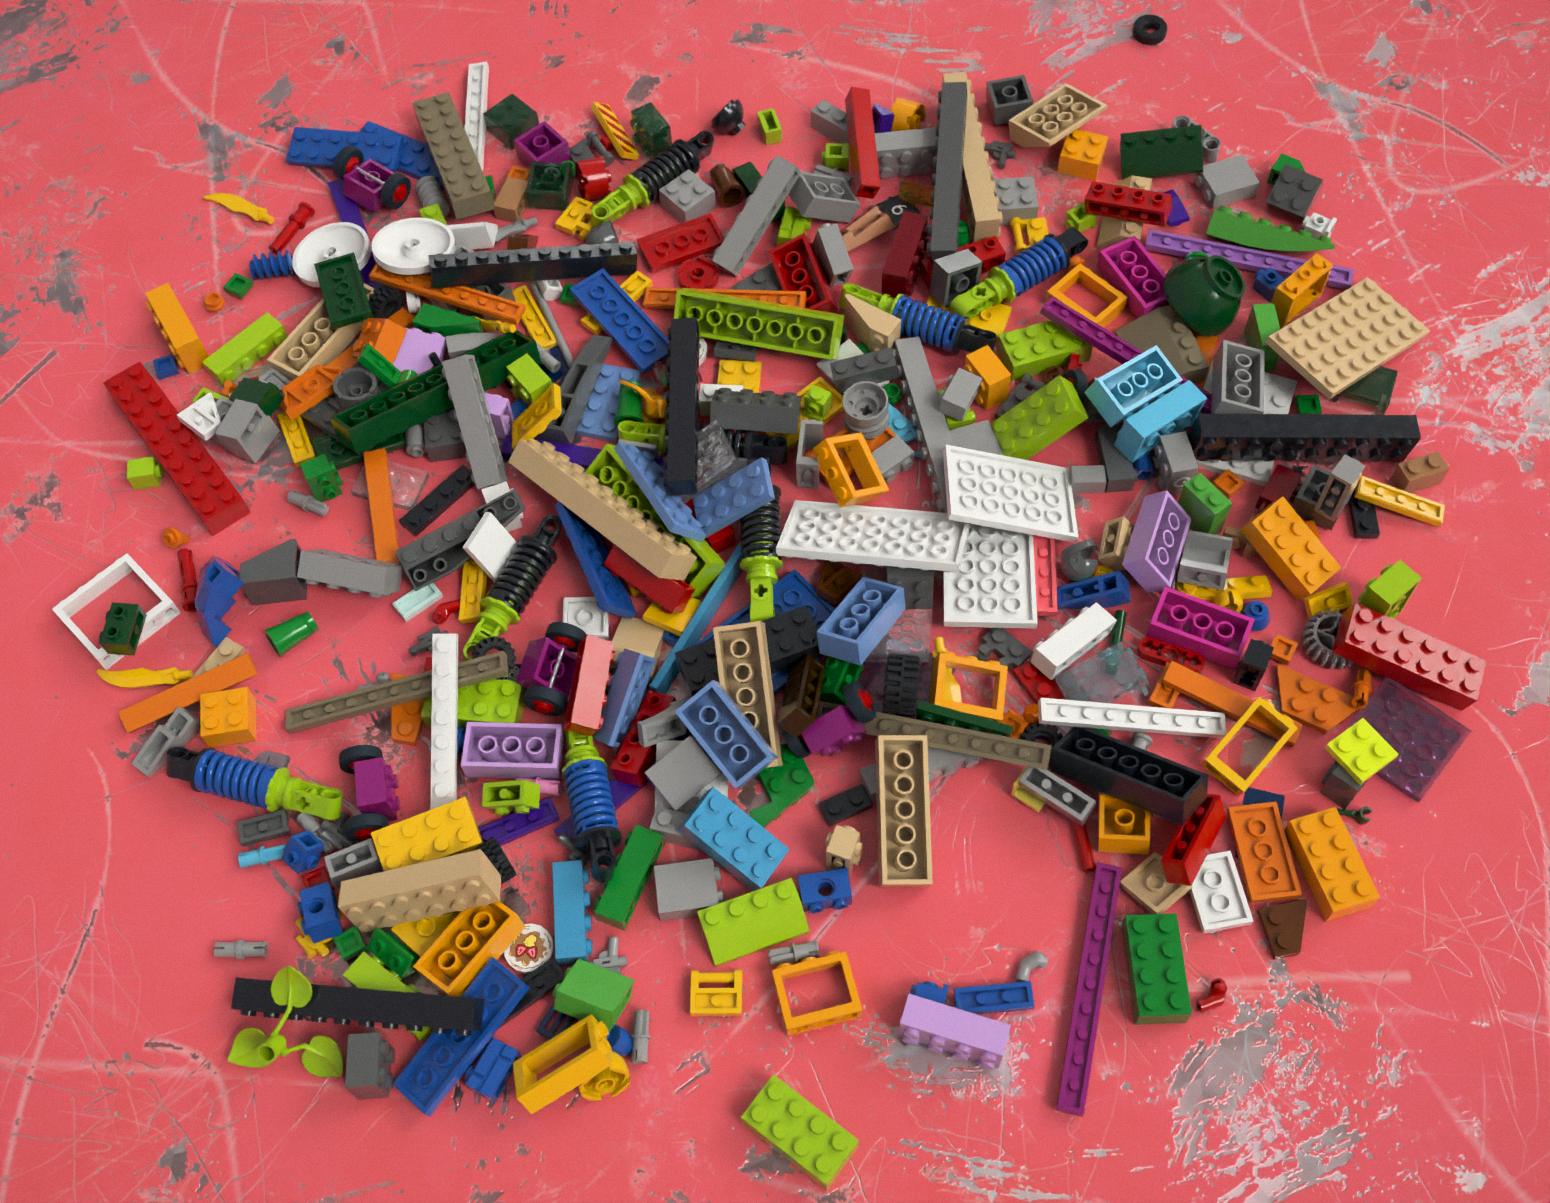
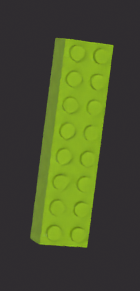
M690 288L678 289L676 293L674 319L697 317L700 337L834 360L839 355L844 315Z
M606 444L585 473L598 478L599 484L611 488L616 497L619 496L629 502L628 506L642 511L644 518L660 525L659 529L675 536L674 540L691 548L690 552L697 559L683 581L695 588L692 597L700 598L724 569L726 563L705 540L698 542L670 532L614 450L616 445Z

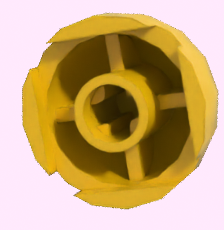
M612 1051L610 1053L612 1065L578 1086L581 1096L587 1100L599 1101L602 1100L601 1095L611 1092L610 1098L622 1093L630 1085V1072L624 1058L615 1051Z

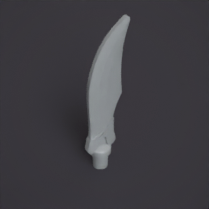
M536 217L527 220L526 218L520 219L515 223L498 228L495 243L509 235L524 232L529 227L538 225Z

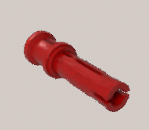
M300 202L297 211L289 216L288 224L268 247L273 254L277 255L278 251L282 252L297 231L306 226V221L310 216L313 217L315 215V210L309 204Z
M184 548L177 552L182 578L180 593L184 597L182 606L187 612H197L195 598L198 583L196 581L192 551Z

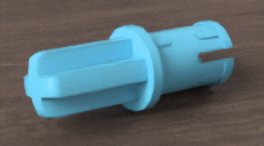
M285 845L271 848L261 846L257 850L241 852L238 854L239 865L241 868L259 864L265 866L269 861L282 858Z

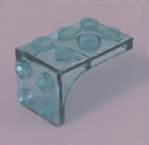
M1122 642L1054 676L1066 700L1109 703L1122 695L1134 691H1142L1144 696L1149 694L1147 687L1150 684L1142 667L1138 665L1131 648H1125Z

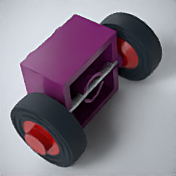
M353 146L344 147L334 160L333 173L338 179L344 181V195L374 213L384 206L390 209H398L406 202L411 191V181L405 175L395 173L372 159L364 162L363 153Z
M553 622L547 627L544 638L529 641L516 679V683L527 689L523 700L527 707L538 713L550 716L563 714L571 690L577 658L571 652H578L579 642L587 635L582 629L565 622Z
M853 681L844 686L843 693L847 702L846 706H839L817 718L796 739L781 729L787 745L797 757L805 758L810 754H821L822 757L828 754L833 756L842 751L841 747L848 743L853 745L862 740L861 736L867 733L864 724L876 718V711L871 696L859 682Z
M356 745L340 752L339 766L342 771L355 774L357 807L362 813L345 821L344 834L348 840L363 842L370 838L373 840L371 832L389 826V821L398 819L397 811L400 810V800L398 796H395V789L398 788L397 775L393 774L391 765H387L382 750L373 745Z

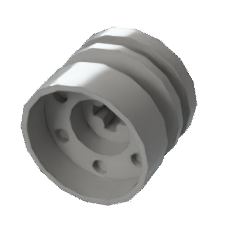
M871 381L858 382L849 387L843 395L842 403L844 423L847 431L850 434L861 432L864 439L879 437L889 425V402L885 389Z

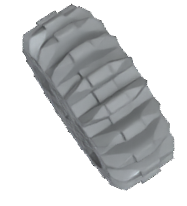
M1328 608L1324 613L1319 611L1315 616L1312 615L1309 618L1301 635V639L1304 640L1302 647L1307 648L1306 655H1313V662L1321 661V667L1329 664L1330 670L1335 665L1339 670L1343 669L1344 666L1349 668L1354 662L1332 653L1342 614L1339 613L1338 609L1332 613ZM1331 627L1330 629L1319 630L1321 628Z

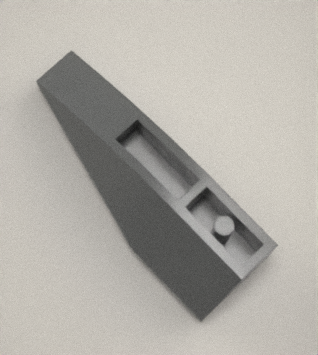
M592 335L575 361L557 384L561 390V415L556 420H552L547 425L545 431L538 434L534 439L571 445L612 344V337Z
M513 489L396 550L395 553L415 591L456 571L471 558L463 549V546L485 512L492 513L505 528L526 507L516 489Z

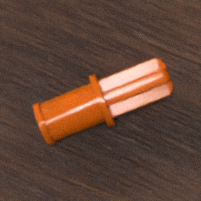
M1366 668L1358 670L1356 682L1352 686L1354 694L1351 703L1356 707L1358 701V709L1367 707L1368 695L1372 691L1370 684L1372 674Z

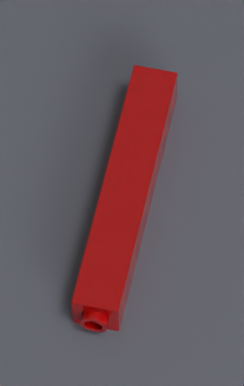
M851 87L845 98L854 193L856 197L874 199L881 186L870 89Z

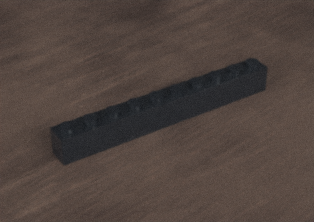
M627 241L621 243L563 245L560 247L501 249L499 251L428 255L429 276L432 288L584 278L591 276L602 268L610 276L634 274L637 270V251L634 242Z
M697 317L671 319V328H668V339L671 343H667L668 356H670V359H667V370L670 374L666 375L667 387H670V389L666 390L667 404L669 403V406L665 407V413L669 423H665V433L668 439L664 440L665 452L668 453V456H664V467L667 473L663 475L664 486L669 488L670 496L697 494L700 335Z
M247 978L235 979L231 1009L241 1010L240 1015L256 1016L257 1011L264 1012L263 1017L279 1018L280 1013H285L287 1005H278L274 1002L271 994L272 981ZM311 984V1000L304 1007L297 1008L293 1006L292 1011L287 1017L289 1020L303 1021V1016H311V1022L326 1023L327 1018H335L334 1024L350 1025L351 1020H358V1026L374 1027L375 1022L383 1023L382 1028L398 1029V1025L402 1024L407 1025L406 1030L422 1031L424 1026L431 1027V1033L447 1034V1029H456L455 1035L471 1036L472 1031H481L485 999Z

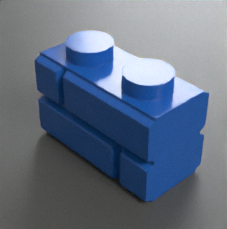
M492 1037L478 1054L480 1058L476 1065L470 1066L467 1070L465 1085L470 1091L495 1103L514 1071L513 1062L522 1056L517 1049Z

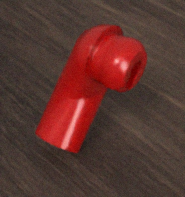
M460 599L439 604L432 615L433 622L443 624L452 612L460 611Z
M1222 978L1213 979L1208 996L1196 1001L1198 1010L1201 1013L1224 1004L1227 986Z

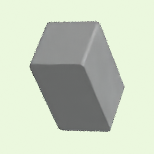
M1105 465L1070 467L1072 493H1104L1107 484Z

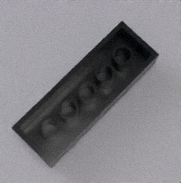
M806 605L761 621L765 623L771 675L790 669L807 653L815 659L824 656L819 652L818 630ZM714 639L675 652L677 665L690 697H693L712 680L719 682Z
M1073 727L1052 748V772L1182 826L1207 798L1209 775L1090 728Z

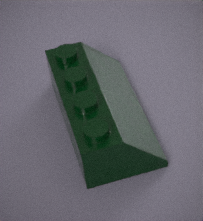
M1202 125L1122 133L1120 138L1122 180L1132 175L1152 178L1203 172L1204 139Z

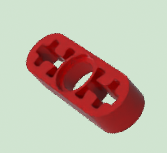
M1144 637L1139 641L1137 654L1143 660L1165 667L1166 663L1171 661L1165 658L1164 653L1173 652L1177 656L1174 662L1198 674L1203 670L1205 659L1198 652L1152 637ZM1147 645L1151 646L1150 652L1145 651ZM1162 649L1160 656H1157L1158 650ZM1182 656L1185 657L1183 664L1180 663ZM1192 660L1196 661L1195 667L1190 666Z

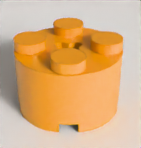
M897 97L892 108L888 109L894 113L891 132L923 129L920 128L921 121L925 122V106L919 102Z

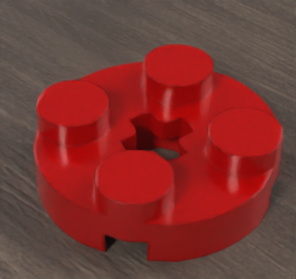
M697 257V260L693 261L688 259L678 269V279L681 288L713 289L719 280L715 263L705 257ZM700 273L702 274L701 277H695V276H694V275H699Z

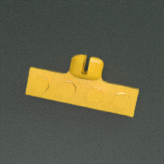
M1266 575L1226 578L1223 590L1181 582L1175 583V590L1237 613H1240L1243 609V599L1267 598L1272 595V588Z

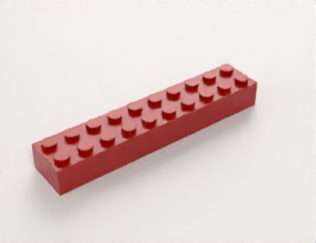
M140 361L103 382L113 400L212 536L251 513L241 495L194 432L179 421L177 417L179 412Z

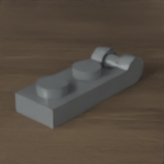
M1025 374L1019 385L996 411L994 418L998 419L1045 386V383L1040 380L1037 382L1033 379V376ZM1029 386V387H1031L1033 390H1032V391H1029V390H1027V387Z

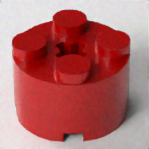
M603 156L575 162V176L580 184L578 189L584 200L607 197L612 193L608 182H611V174L609 170H605L606 165Z

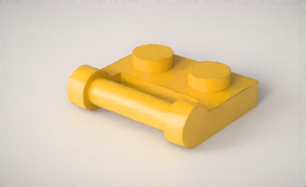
M1014 217L1009 221L1010 228L1013 229L1016 255L1049 234L1045 217L1031 219ZM1021 229H1026L1029 244L1027 246L1023 243Z
M691 970L690 1015L742 1016L743 971L700 972L699 970ZM734 983V988H699V984Z

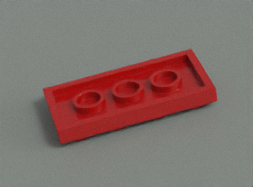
M710 213L639 238L637 243L653 273L715 251L723 243L724 236Z

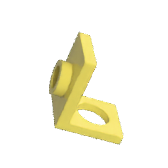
M1026 766L1014 782L1011 795L1036 812H1040L1045 803L1019 786V779L1028 766Z

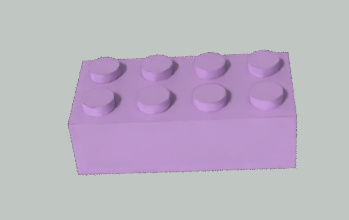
M1167 490L1144 496L1122 563L1125 569L1147 593L1162 590L1165 586L1171 588L1191 522V517Z
M467 722L461 767L465 776L530 779L541 777L542 779L561 780L565 746V733L562 724Z
M908 994L898 1037L903 1038L902 1041L909 1045L917 1046L919 1043L928 1046L927 1049L932 1052L942 1054L944 1051L953 1054V1057L957 1060L967 1062L968 1059L978 1062L980 1067L993 1070L994 1067L999 1069L1011 1025Z

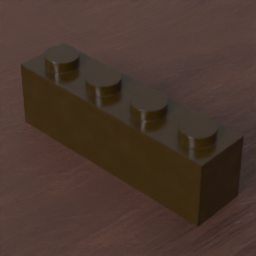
M808 653L789 669L777 723L784 732L789 733L795 739L815 722L825 667Z

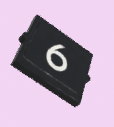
M905 192L876 204L881 213H887L895 225L892 228L893 230L898 228L904 211L921 214Z

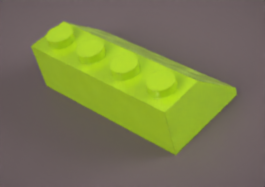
M792 878L697 911L715 967L810 932L803 906Z

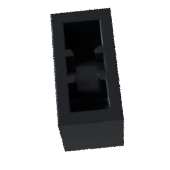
M1251 639L1242 657L1233 683L1256 691L1266 671L1274 647L1264 641Z

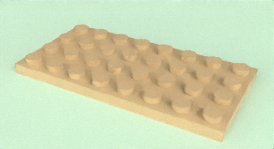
M1367 277L1273 333L1267 338L1265 343L1326 398L1331 399L1424 339L1430 330L1421 321L1412 316L1406 308L1397 303L1391 295L1383 291L1376 282Z

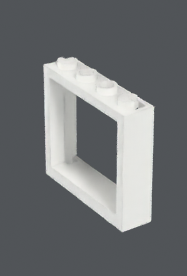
M128 553L117 559L112 565L98 573L92 580L79 587L77 591L52 608L60 620L105 670L125 655L108 654L103 647L97 649L70 619L71 616L131 571H134L162 601L146 613L147 616L138 645L181 613L174 602Z

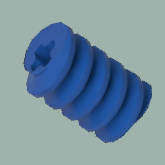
M288 250L285 251V256H282L281 252L278 251L277 257H274L272 252H269V258H266L264 253H261L260 259L257 258L256 254H253V258L250 261V272L253 280H256L258 276L260 279H265L266 275L268 278H273L274 274L276 277H281L282 272L285 276H289L290 271L295 276L296 273L292 266L293 257Z

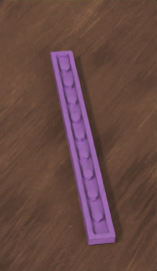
M1149 229L1145 244L1146 250L1184 258L1187 254L1195 251L1206 253L1209 257L1219 255L1229 260L1236 268L1258 272L1260 269L1265 271L1270 267L1282 277H1289L1308 261ZM1333 265L1325 286L1349 289L1352 285L1354 269Z

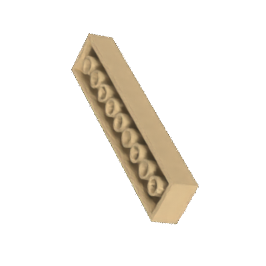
M966 72L943 74L942 83L967 82L968 97L961 197L969 226L971 243L992 236H996L998 239L1001 237L999 224L1003 223L1002 212H998L999 198L994 195L996 191L995 182L991 181L992 169L991 166L987 165L989 160L988 152L984 151L985 139L984 136L981 137L980 135L982 127L981 122H977L978 109L974 108L975 96L974 93L971 94L970 92L972 90L971 80L967 79Z
M531 438L529 441L519 439L508 461L510 464L658 578L685 580L697 559L690 552L691 548L674 540L675 536L660 530L658 523L644 518L642 511L628 506L629 502L619 496L616 497L611 488L599 484L598 478L583 472L584 468L582 466L571 463L569 461L570 458L561 452L555 451V446L546 441L540 443Z

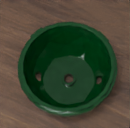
M1212 255L1209 258H1190L1170 268L1166 274L1163 289L1168 303L1178 318L1193 331L1202 336L1209 337L1221 335L1232 325L1239 312L1246 286L1241 273L1235 265L1222 256Z

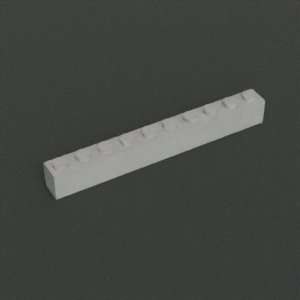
M920 337L897 339L894 343L893 353L898 374L901 377V391L903 394H906V408L911 410V424L916 427V440L922 446L921 457L922 460H926V473L932 479L931 489L933 495L937 496L938 512L947 513L943 449L945 445L954 446L945 415L938 411L940 407V402H938L939 396Z

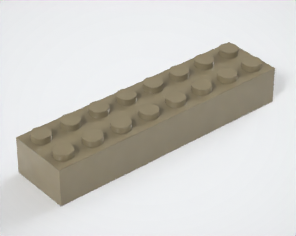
M450 93L439 94L412 102L418 125L456 220L495 209L491 190Z

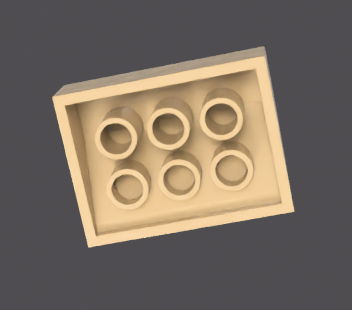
M1065 83L1009 120L1010 140L1022 147H1050L1105 111L1107 105Z

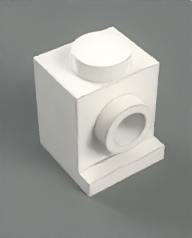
M1313 212L1311 217L1306 216L1301 227L1305 231L1311 232L1312 237L1319 238L1320 235L1330 237L1337 219L1333 217L1331 220Z

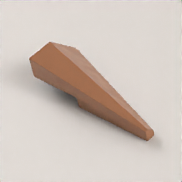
M871 205L867 208L868 212L862 216L859 215L853 223L842 229L840 232L847 252L894 228L895 225L888 214L881 213L877 206Z

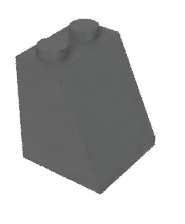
M290 539L240 564V573H237V576L244 582L241 587L244 590L245 597L249 598L252 605L307 600V583H305V579L297 577L302 549L296 539Z

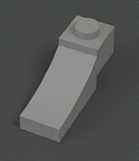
M691 697L671 702L670 707L661 713L637 722L640 745L645 748L686 734V729L688 728L674 711Z

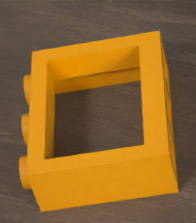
M1318 253L1276 287L1271 303L1275 305L1280 329L1292 323L1321 297L1333 264Z
M1079 263L1047 291L1045 303L1051 297H1054L1105 328L1125 310L1128 297L1108 284L1106 280L1098 277L1089 268ZM1078 281L1110 305L1097 317H1094L1063 293Z
M861 432L825 438L812 449L840 508L875 501L889 491ZM836 449H845L864 489L855 491Z
M941 652L933 659L928 703L1001 722L1003 720L1008 666L1000 665L998 661L989 660L984 662L974 656L960 657L955 656L953 652ZM945 667L995 676L992 709L942 699Z
M838 950L831 951L825 955L826 957L818 959L807 957L802 959L801 963L794 965L783 963L772 970L787 1036L862 1017L863 1010L846 951L841 953ZM841 965L851 1003L792 1017L783 980Z

